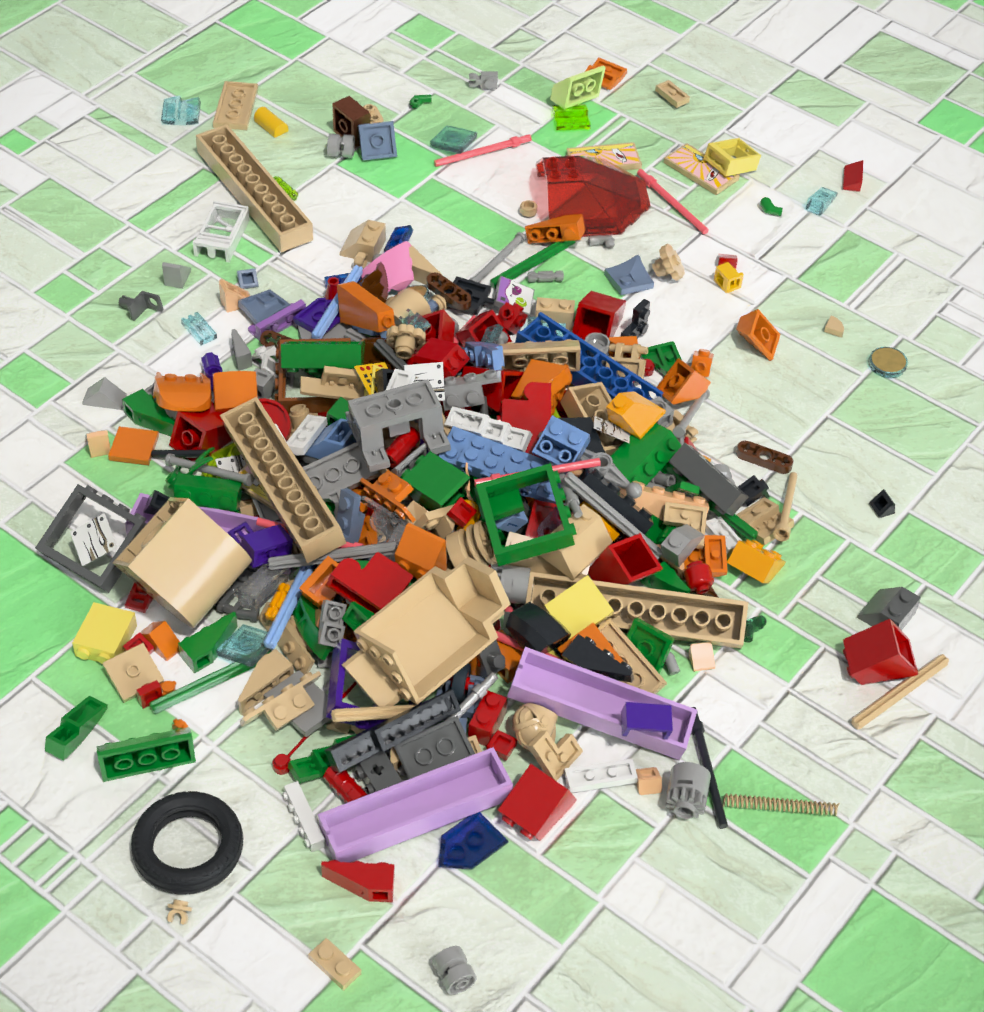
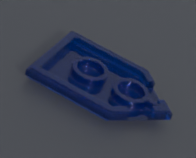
M480 812L466 817L441 835L438 867L472 870L505 846L508 840Z

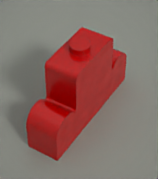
M528 383L523 390L521 400H502L499 415L496 416V420L507 422L512 427L532 433L526 453L536 457L539 456L532 453L539 440L538 435L544 431L551 418V383Z
M377 552L364 569H361L360 564L352 558L343 559L330 574L326 586L349 602L355 601L376 614L408 588L413 575L400 567L397 562L391 561L383 554Z

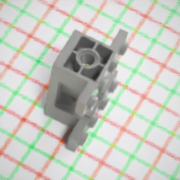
M428 379L348 401L349 411L345 412L346 419L369 472L390 467L389 458L384 450L382 428L388 427L390 437L410 432L409 421L411 420L418 423L420 439L424 440L429 452L439 454L451 450L450 442L443 428L442 406Z

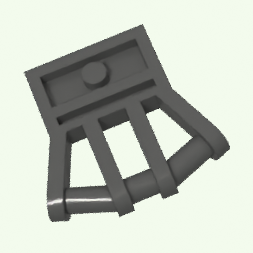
M249 564L230 586L231 588L224 597L216 602L217 611L229 614L235 611L237 618H247L258 622L262 600L266 599L265 596L276 584L277 576L257 567L252 568ZM239 591L244 593L234 606L229 604ZM251 597H254L253 610L243 609Z

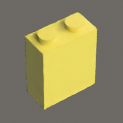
M588 575L544 605L545 610L558 619L572 634L570 638L593 622L596 626L614 613V610Z
M94 602L72 642L75 656L83 660L89 659L102 664L123 653V645L131 639L137 627L135 612Z

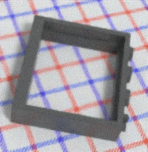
M77 484L35 549L109 593L122 574V571L113 564V561L147 524L145 523L146 518L138 513L132 515L129 513L131 510L121 503L116 506L113 504V499L105 494L102 497L97 495L98 491L89 485L83 487ZM86 497L134 524L101 576L52 549Z

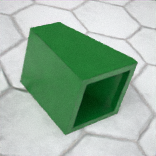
M431 451L426 456L421 455L415 462L416 466L411 470L408 468L400 477L413 488L408 495L415 502L423 505L428 511L453 505L466 492L470 480L466 473Z

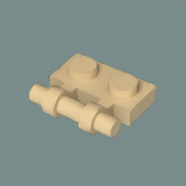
M619 342L617 344H610L609 351L615 352V357L610 358L644 379L646 360L639 359L640 354H647L648 347L641 346V344L625 345V343ZM631 353V358H623V354ZM606 362V367L610 368V365ZM618 371L619 376L625 378V374Z

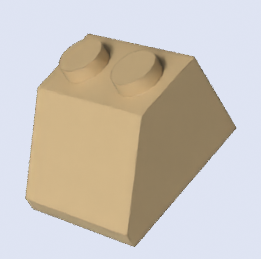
M367 220L353 228L339 256L354 259L360 251L367 253L368 262H372L373 256L380 253L386 241V223Z
M537 297L535 319L542 312L566 329L572 330L575 300ZM541 320L542 325L548 327V324Z

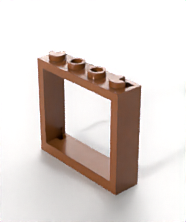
M351 338L280 340V348L276 349V359H279V363L275 364L276 375H279V378H275V390H278V394H275V401L279 402L288 413L291 412L290 408L297 404H305L310 413L328 412L338 399L325 397L286 398L287 368H281V344L286 341H351Z

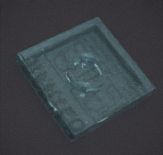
M446 125L430 141V147L461 154L477 138V132Z
M243 624L216 650L217 655L253 667L262 656L271 650L264 647V639L268 632Z

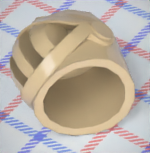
M526 703L520 706L514 713L512 720L513 730L515 731L518 743L530 751L527 745L540 731H547L555 742L558 715L543 706L533 703Z

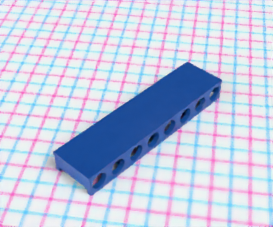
M542 312L526 328L517 332L515 343H525L528 341L545 342L547 340L564 341L567 339L579 340L581 349L580 371H570L572 374L571 383L575 386L602 382L612 400L618 393L633 391L648 400H653L649 391L655 393L657 397L662 398L664 392ZM541 320H544L548 327L543 326ZM556 330L561 331L563 337L558 336ZM587 350L591 351L594 357H590L587 354ZM602 360L608 362L610 368L605 367ZM618 371L623 372L625 374V378L620 377ZM633 381H637L641 385V389L637 388Z

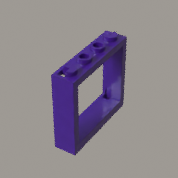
M343 638L333 649L326 711V717L332 719V710L361 708L342 702L345 669L342 667V664L360 650L356 642ZM409 700V705H416L414 702ZM387 719L347 721L343 723L356 726L359 729H369Z

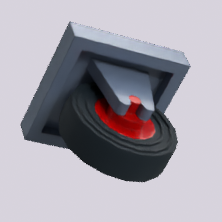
M467 663L446 681V685L443 688L438 687L436 696L453 689L460 705L472 693L471 690L477 684H481L486 678L470 675L471 666ZM478 699L462 716L472 718L481 700Z

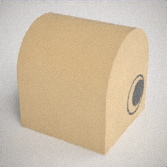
M170 497L113 561V564L162 607L184 624L194 629L248 567L252 559L228 533L189 498Z

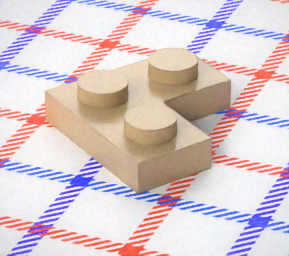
M671 502L665 503L664 525L681 527L688 524L704 534L705 538L706 507ZM704 538L697 545V549H703Z
M540 731L527 745L544 773L556 781L564 774L565 768H569L583 752L573 734H565L555 744L547 731Z

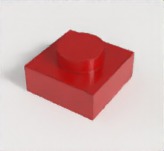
M460 497L446 515L464 528L477 510Z
M139 632L123 645V650L127 651L144 643L149 654L155 651V647Z
M157 680L136 689L138 702L142 709L150 706L149 703L163 696L161 685Z
M497 730L486 746V750L494 747L498 757L507 761L517 746L518 741L517 738Z

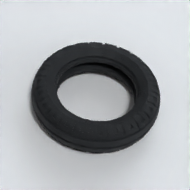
M198 791L170 794L153 803L139 818L131 839L133 861L143 878L162 891L179 895L200 893L221 883L236 867L243 849V831L235 812L221 799ZM199 817L214 824L222 836L220 846L211 859L199 866L192 868L169 866L162 862L153 850L154 841L160 830L176 819Z

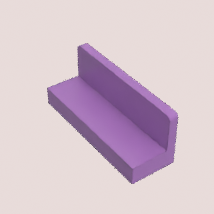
M302 300L290 303V306L257 324L249 326L248 332L259 341L261 334L266 330L279 333L295 324L293 317L306 307V303Z

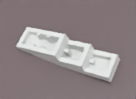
M453 406L444 424L451 429L455 426L526 452L532 437L530 431L512 427L507 422L491 419L486 414Z

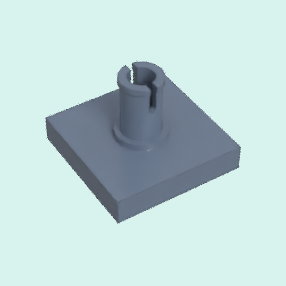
M393 121L358 125L362 160L397 156Z

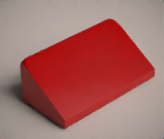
M864 160L844 166L843 190L860 192L863 181Z

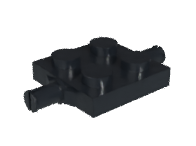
M456 276L453 283L471 295V307L461 311L478 315L484 305L496 308L493 305L494 299L488 297L491 293V286ZM447 289L444 292L450 294L454 291L451 289ZM446 302L447 307L456 309L454 306Z

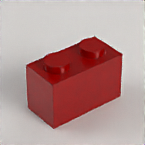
M487 690V694L482 698L469 723L468 737L476 735L478 743L487 746L506 715L508 697Z

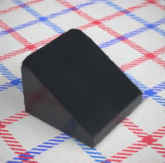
M154 490L149 496L143 512L155 515L170 497Z

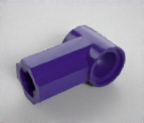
M209 352L201 357L204 374L210 379L211 390L213 391V374L223 372V369L220 366L218 355Z

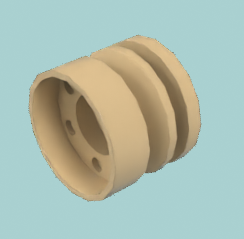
M480 520L474 525H468L466 531L459 529L446 536L447 551L454 567L467 557L486 566L497 564L486 522Z

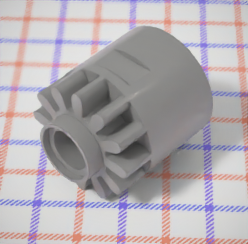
M494 564L492 569L496 570L510 603L525 605L531 568L512 565L498 567V564Z
M681 762L671 768L665 804L666 808H670L669 813H674L677 817L683 819L698 818L699 814L704 815L711 774L705 767L697 763Z

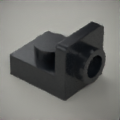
M755 475L738 486L749 497L744 502L747 507L763 495L765 498L770 497L767 492L769 489L768 485L763 479L758 480Z

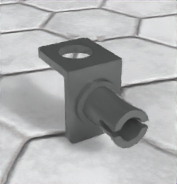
M141 291L135 298L122 295L118 302L120 307L128 309L131 320L134 321L147 308L160 312L164 310L160 296ZM150 298L154 299L157 305H154L150 301Z

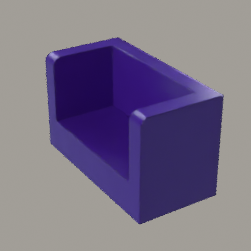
M280 524L242 535L241 547L251 557L252 562L250 565L252 568L267 564L270 557L291 555L293 539Z
M626 702L621 710L622 736L627 737L630 730L662 732V739L668 740L673 731L672 706Z

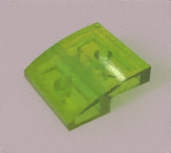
M577 104L566 109L559 105H552L557 131L590 129L591 123L588 118L586 104Z

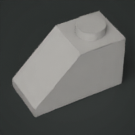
M688 524L673 529L661 544L662 557L680 567L704 538V534Z

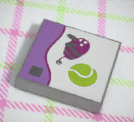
M500 276L493 305L501 308L506 301L512 305L515 302L524 308L522 312L528 315L526 318L528 319L531 313L534 289Z

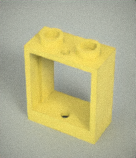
M740 138L708 143L704 159L723 175L730 176L757 170L761 154Z

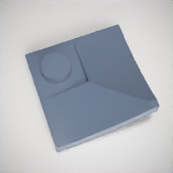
M635 255L619 265L606 268L604 271L605 277L620 295L654 289L655 282L646 271L639 255Z
M270 289L238 300V307L247 314L254 324L291 305Z

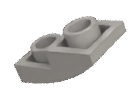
M323 600L318 644L336 647L343 638L345 626H343L344 620L342 617L346 611V604Z

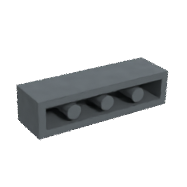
M685 442L669 461L674 466L673 470L681 477L683 475L687 477V483L699 486L702 491L700 495L708 502L712 500L716 504L715 509L723 515L727 513L733 516L749 498L695 448Z

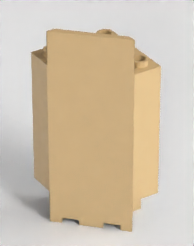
M470 557L463 560L449 573L436 566L433 567L353 631L357 638L356 644L360 650L345 661L342 667L377 707L394 706L402 698L418 705L499 638L493 623L504 615L503 610L511 604L496 570Z

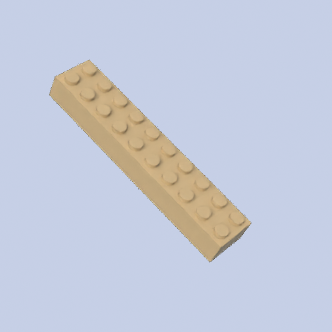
M227 124L196 135L197 152L239 203L243 206H249V215L280 252L313 240V223Z
M255 397L221 414L220 417L227 433L307 564L346 544L341 527L259 399Z
M530 572L526 604L531 602L545 610V604L581 579L575 578L571 580L565 576ZM592 580L614 610L613 615L609 618L624 633H628L634 619L639 618L672 636L675 640L696 643L711 642L712 645L739 649L744 644L748 611L747 601ZM604 620L602 623H600L599 625H597V628H598L601 624H603L606 620Z

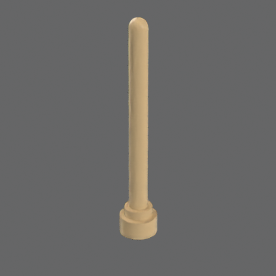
M791 472L789 475L780 523L774 527L773 536L778 541H786L790 537L791 528L788 525L798 477L796 472Z

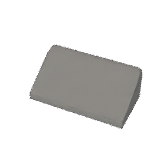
M423 443L394 467L391 472L401 477L408 468L411 470L416 466L415 462L421 455H427L426 444Z

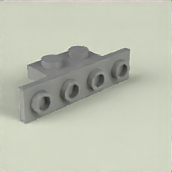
M491 369L482 374L468 373L464 377L458 378L454 376L446 377L444 379V409L451 410L452 406L463 408L485 404L482 385L501 382V370Z

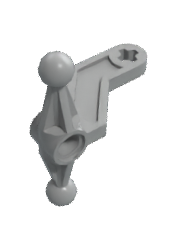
M587 449L585 450L579 461L600 458L601 466L590 469H597L604 475L603 479L609 483L612 481L617 486L626 489V494L633 499L641 496L642 486L636 482L630 483L615 466L610 455L603 452L594 453ZM577 495V497H578V499H579V501H580V503H579V505H580L584 500L581 499V498Z

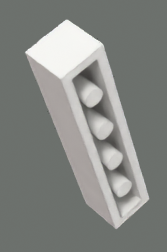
M298 781L285 785L283 797L285 801L288 800L289 810L294 813V821L300 826L299 831L301 836L304 835L306 847H309L311 852L325 848V838Z

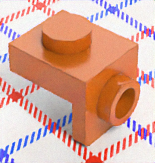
M707 349L695 350L691 367L702 376L708 377L714 354L710 353Z

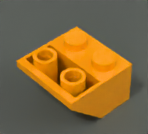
M747 539L746 541L738 540L727 563L761 583L769 584L785 565L786 561L781 559L782 555L778 552L763 549L764 545L760 542Z

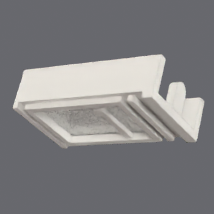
M214 200L196 239L193 241L194 256L198 257L202 247H207L210 258L215 257L216 249L224 250L226 262L230 263L250 221L249 206Z

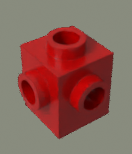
M506 301L500 308L497 317L505 329L516 334L525 324L528 315L522 312L524 308L514 302L512 305Z

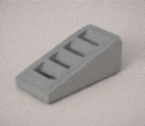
M235 328L231 329L232 345L238 370L252 367L251 351Z

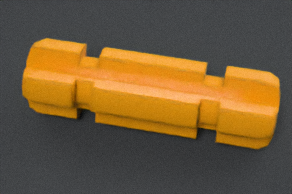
M279 584L278 591L275 592L269 604L270 607L265 612L267 620L274 621L290 589L289 584Z

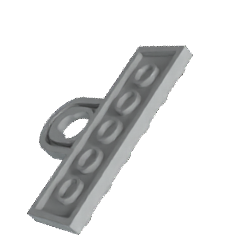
M357 442L302 467L313 485L317 488L323 501L335 504L334 514L336 520L341 489L348 488L352 490L363 485L360 482L361 478L369 482L380 477L378 471L369 472ZM251 496L260 518L282 522L274 510Z

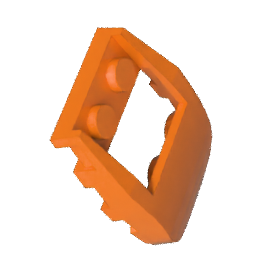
M157 372L154 380L153 398H156L158 406L167 410L204 411L212 405L210 379L203 373H200V377H197L194 374L177 376L171 373L161 376V373Z

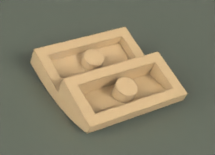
M763 497L736 514L758 531L755 540L764 546L775 539L773 536L774 527L780 523L781 518L778 504ZM789 517L788 525L790 528H793L794 520Z

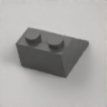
M904 587L879 589L858 614L857 618L870 626L891 619L903 630L916 614L921 597Z

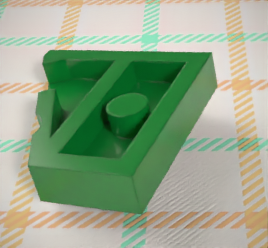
M674 341L648 347V353L641 354L640 357L651 360L654 368L664 376L678 358L681 359Z

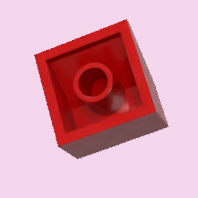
M493 309L480 313L455 333L464 348L465 342L488 343V341H492L493 338L490 339L491 336H494L492 333L494 331L496 333L500 329L507 334V343L513 342Z
M432 337L412 357L417 364L443 362L444 379L455 376L470 360L465 350L458 343Z

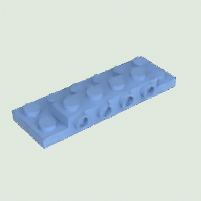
M455 426L452 427L447 437L451 450L439 453L438 455L464 473L467 462L468 474L477 478L490 477L491 474L496 473L503 475L525 471L550 463L545 459ZM549 480L519 488L520 494L524 497L556 504Z

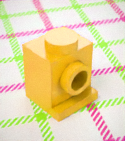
M727 262L716 266L714 281L727 294L742 287L744 274L742 272L738 273Z

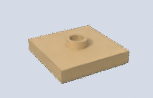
M144 643L102 663L123 703L137 697L136 689L141 688L144 684L155 680L159 684L164 682V678Z

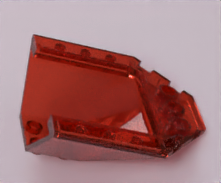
M586 156L542 157L535 162L537 177H546L549 219L564 215L582 214L585 232L582 237L622 235L629 225H633L644 211L647 212L650 209L651 205L645 181L606 159Z

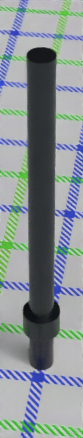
M697 711L691 733L695 735L702 766L711 774L709 792L718 826L720 829H725L728 827L703 734L705 732L704 725L700 721Z

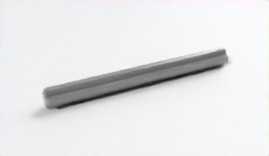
M568 472L564 476L563 482L628 538L641 533L657 559L661 557V549L572 472Z
M396 542L339 548L308 564L301 553L275 556L268 559V565L270 570L321 564L327 556L336 562H341L346 558L354 560L372 558L377 552L384 556L395 555L398 546Z

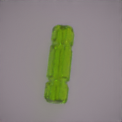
M274 176L273 178L293 201L297 200L298 192L293 190L282 178Z

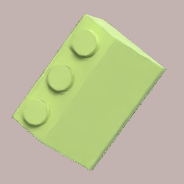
M600 66L554 84L550 100L566 109L599 97L606 67Z

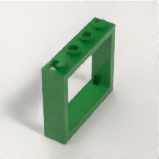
M551 463L476 484L498 567L575 545L573 535L577 534L574 523L569 524L568 518H572L568 505L564 506L563 501L566 500L563 487L558 488L557 484L561 483L558 470L553 471ZM549 480L564 530L502 547L489 497Z

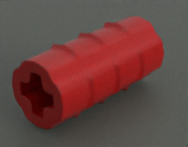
M410 426V432L399 435L387 447L385 452L389 458L391 468L396 467L403 461L420 441L419 433L415 428Z
M330 766L325 771L323 779L337 792V795L344 800V803L368 795L346 770L335 772Z

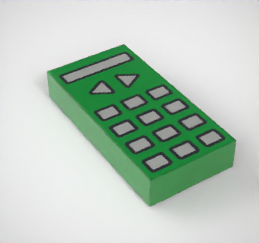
M680 481L664 489L671 493L673 491L683 492L685 496L693 497L699 495L700 487Z

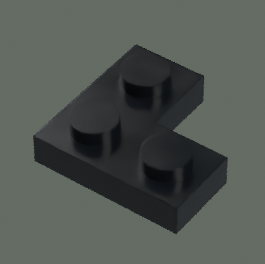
M643 299L633 308L632 323L621 332V337L637 336L638 339V337L647 332L649 327L647 324L648 317L651 312L649 310L650 301Z

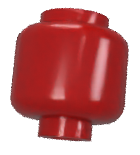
M702 561L688 564L683 572L686 585L690 588L691 592H697V594L707 593L714 584L710 566Z

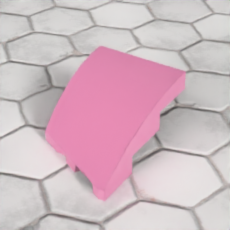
M405 241L380 255L362 270L363 274L361 277L363 278L366 274L372 273L376 270L377 264L382 262L387 274L388 292L391 289L399 292L405 289L414 280L412 259L409 255L410 242Z

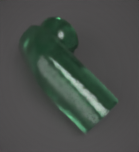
M759 615L746 620L744 642H752L753 633L761 630L766 625L767 620L764 616Z

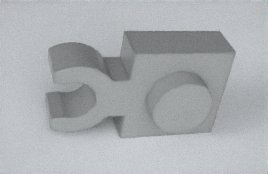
M481 71V75L470 73L469 80L473 79L474 81H469V87L480 85L481 89H497L498 71Z

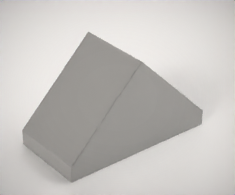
M166 262L162 263L165 286L183 289L191 273V268Z
M104 377L87 389L82 404L122 410V399L127 397V394Z

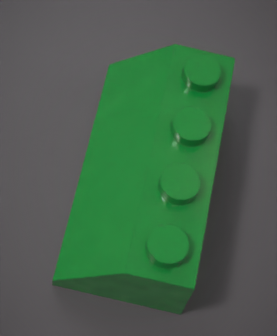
M286 341L281 344V368H287V372H298L299 368H307V372H318L319 368H324V366L355 369L354 366L364 365L365 341Z
M655 423L641 439L630 434V442L624 441L610 456L615 466L630 483L638 481L646 486L670 461L682 445L671 430Z
M190 727L176 728L172 731L153 733L148 736L129 738L124 741L109 742L96 746L103 782L196 762Z

